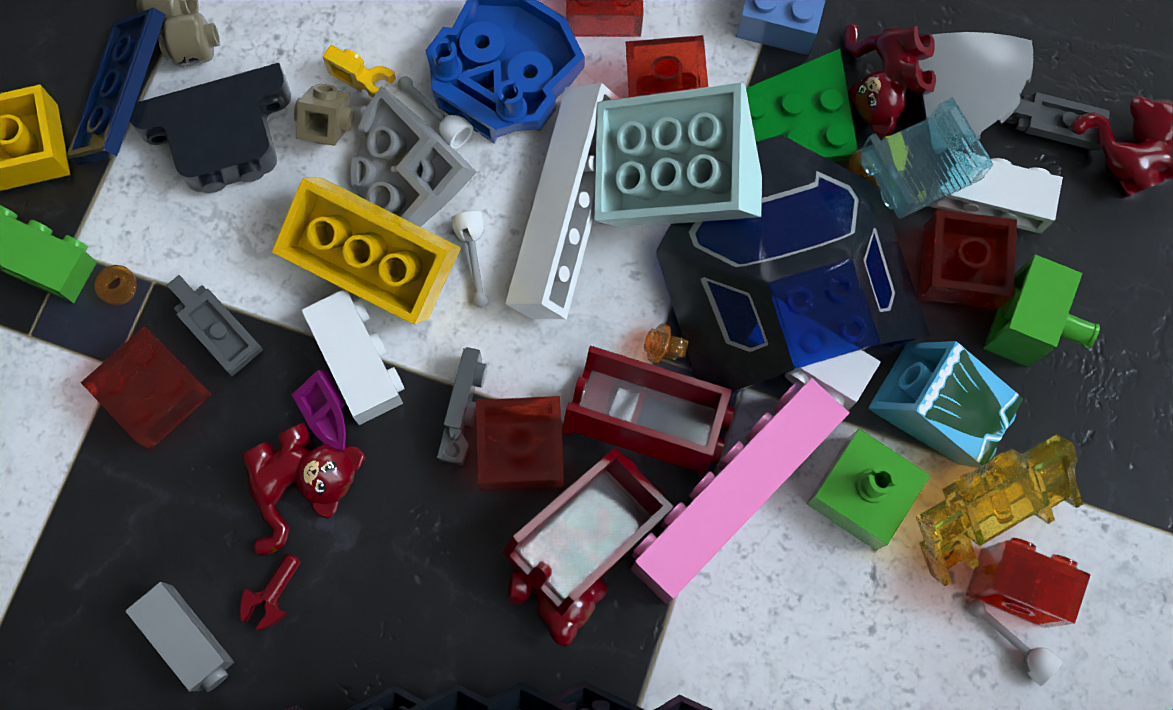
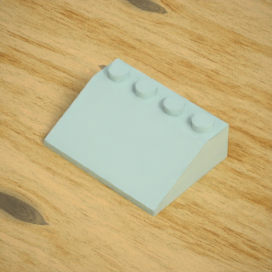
M734 83L600 101L597 103L594 221L616 227H633L761 217L762 174L745 84Z

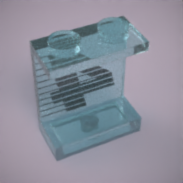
M953 97L940 103L930 118L880 141L877 134L869 136L860 152L865 171L870 176L874 175L881 187V196L885 205L890 210L894 209L899 219L981 181L994 165Z

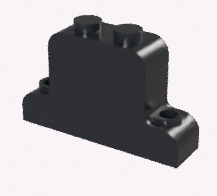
M278 62L136 102L130 122L148 144L161 145L169 142L175 168L190 189L196 192L215 193L224 189L225 185L239 181L253 182L259 180L264 174L271 172L275 168L277 155L268 127L267 117L273 112L284 109L290 103L291 92L286 76Z

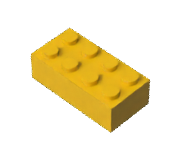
M41 85L0 93V191L70 175L58 104Z
M322 177L302 178L272 253L416 325L430 318L461 247Z

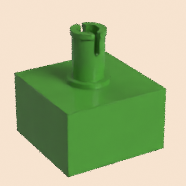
M1035 254L1008 279L983 349L1029 367L1055 349L1060 337L1080 344L1084 348H1091L1099 334L1100 325L1069 314L1083 273Z
M858 429L847 439L806 504L874 550H878L889 544L931 475L863 430Z

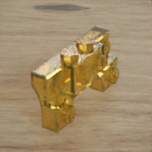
M1056 434L1024 454L1010 449L1007 452L996 455L990 462L971 473L960 476L957 481L943 488L945 500L916 516L924 538L919 545L931 576L943 586H947L952 583L948 569L960 562L965 563L971 569L979 566L971 540L978 546H982L1032 515L1050 524L1055 521L1052 508L1063 501L1075 508L1083 505L1075 475L1078 458L1073 443Z

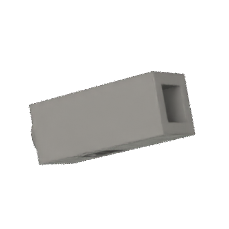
M159 582L126 610V613L188 691H202L205 689L206 692H209L228 677L225 670L234 661L172 585Z

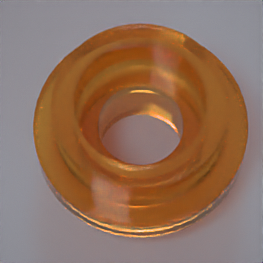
M111 265L104 268L95 280L97 295L104 302L111 305H119L129 301L134 296L137 288L135 275L122 265ZM120 278V285L115 289H109L111 281Z

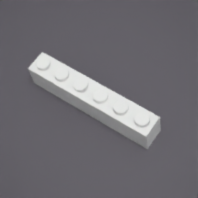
M602 83L565 87L505 303L530 319H567L595 214L597 103L620 99Z

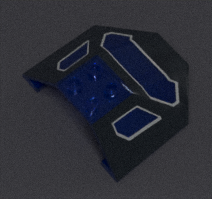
M783 135L756 142L762 174L761 217L670 224L656 250V256L695 378L731 389V395L742 392L744 388L793 370L869 347L889 343L891 347H895L930 336L881 188Z

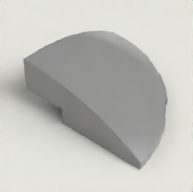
M979 32L932 35L935 41L934 54L928 59L919 61V65L923 71L932 70L936 75L934 92L926 95L921 94L930 147L935 155L944 153L946 149L954 151L978 141L983 130L996 121L1003 123L1014 112L1020 103V94L1026 82L1030 83L1033 71L1032 40L1010 35Z
M379 88L365 110L358 126V131L361 132L362 138L358 155L351 158V186L358 191V196L421 227L441 210L477 171L404 103L387 89Z

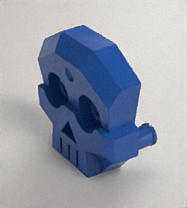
M466 0L453 27H443L425 50L430 66L431 90L437 107L448 115H459L465 118L473 126L475 132H479L480 135L494 144L498 137L515 131H540L556 111V99L565 91V87H569L585 67V56L566 18L538 0ZM480 42L489 44L484 49H480L476 45ZM529 71L537 74L534 78H526L524 76ZM494 87V93L488 89Z

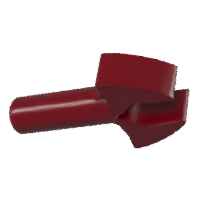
M293 554L285 555L263 591L253 593L248 589L244 590L240 608L242 622L247 623L254 609L265 604L266 614L255 630L262 631L268 629L285 618L288 613L279 609L278 598L301 563L297 556Z

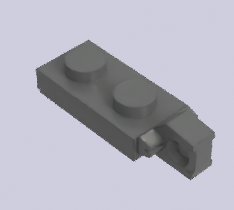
M1036 92L1033 96L1023 95L1017 108L1004 122L1016 124L1017 130L1024 131L1027 134L1100 151L1102 148L1098 143L1095 128L1091 127L1083 134L1077 135L1071 131V123L1078 116L1091 112H1096L1109 119L1110 111Z
M180 275L167 284L181 301L174 308L177 311L176 315L231 376L236 374L263 351L262 347L208 288L206 289L201 285L194 291Z
M463 348L437 456L438 460L446 463L463 465L470 449L469 443L463 434L466 426H473L477 412V403L472 402L475 387H483L487 372V364L482 363L479 349Z

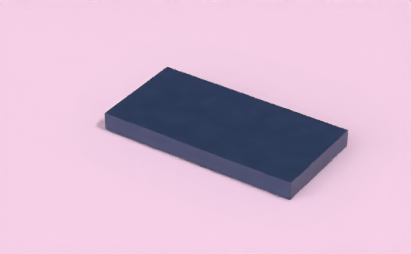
M153 7L114 21L67 154L68 160L81 165L118 156L166 15Z

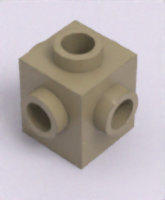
M329 84L311 86L295 103L296 139L335 146L346 131H350L353 125L354 108L349 107L350 93L337 91L335 86Z

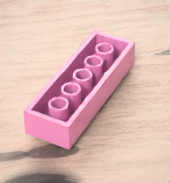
M813 378L803 387L796 382L773 408L777 414L773 417L767 412L752 427L745 437L749 443L744 446L739 441L724 456L721 463L717 466L721 470L719 475L716 477L710 471L695 486L693 492L689 495L693 502L688 507L680 502L660 525L665 531L658 538L651 532L634 550L631 556L636 561L630 570L666 605L680 593L850 413Z

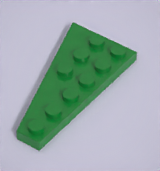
M840 49L746 88L756 142L783 135L832 162L856 159L858 149Z

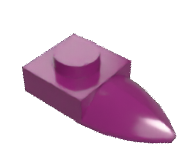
M317 370L292 394V397L316 437L335 449L344 450L346 428L341 409L347 403L329 371Z

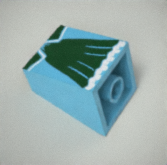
M957 341L915 342L905 345L868 409L958 465L985 467L988 461L995 455L996 447L1007 427L1014 421L1016 411L1023 398Z

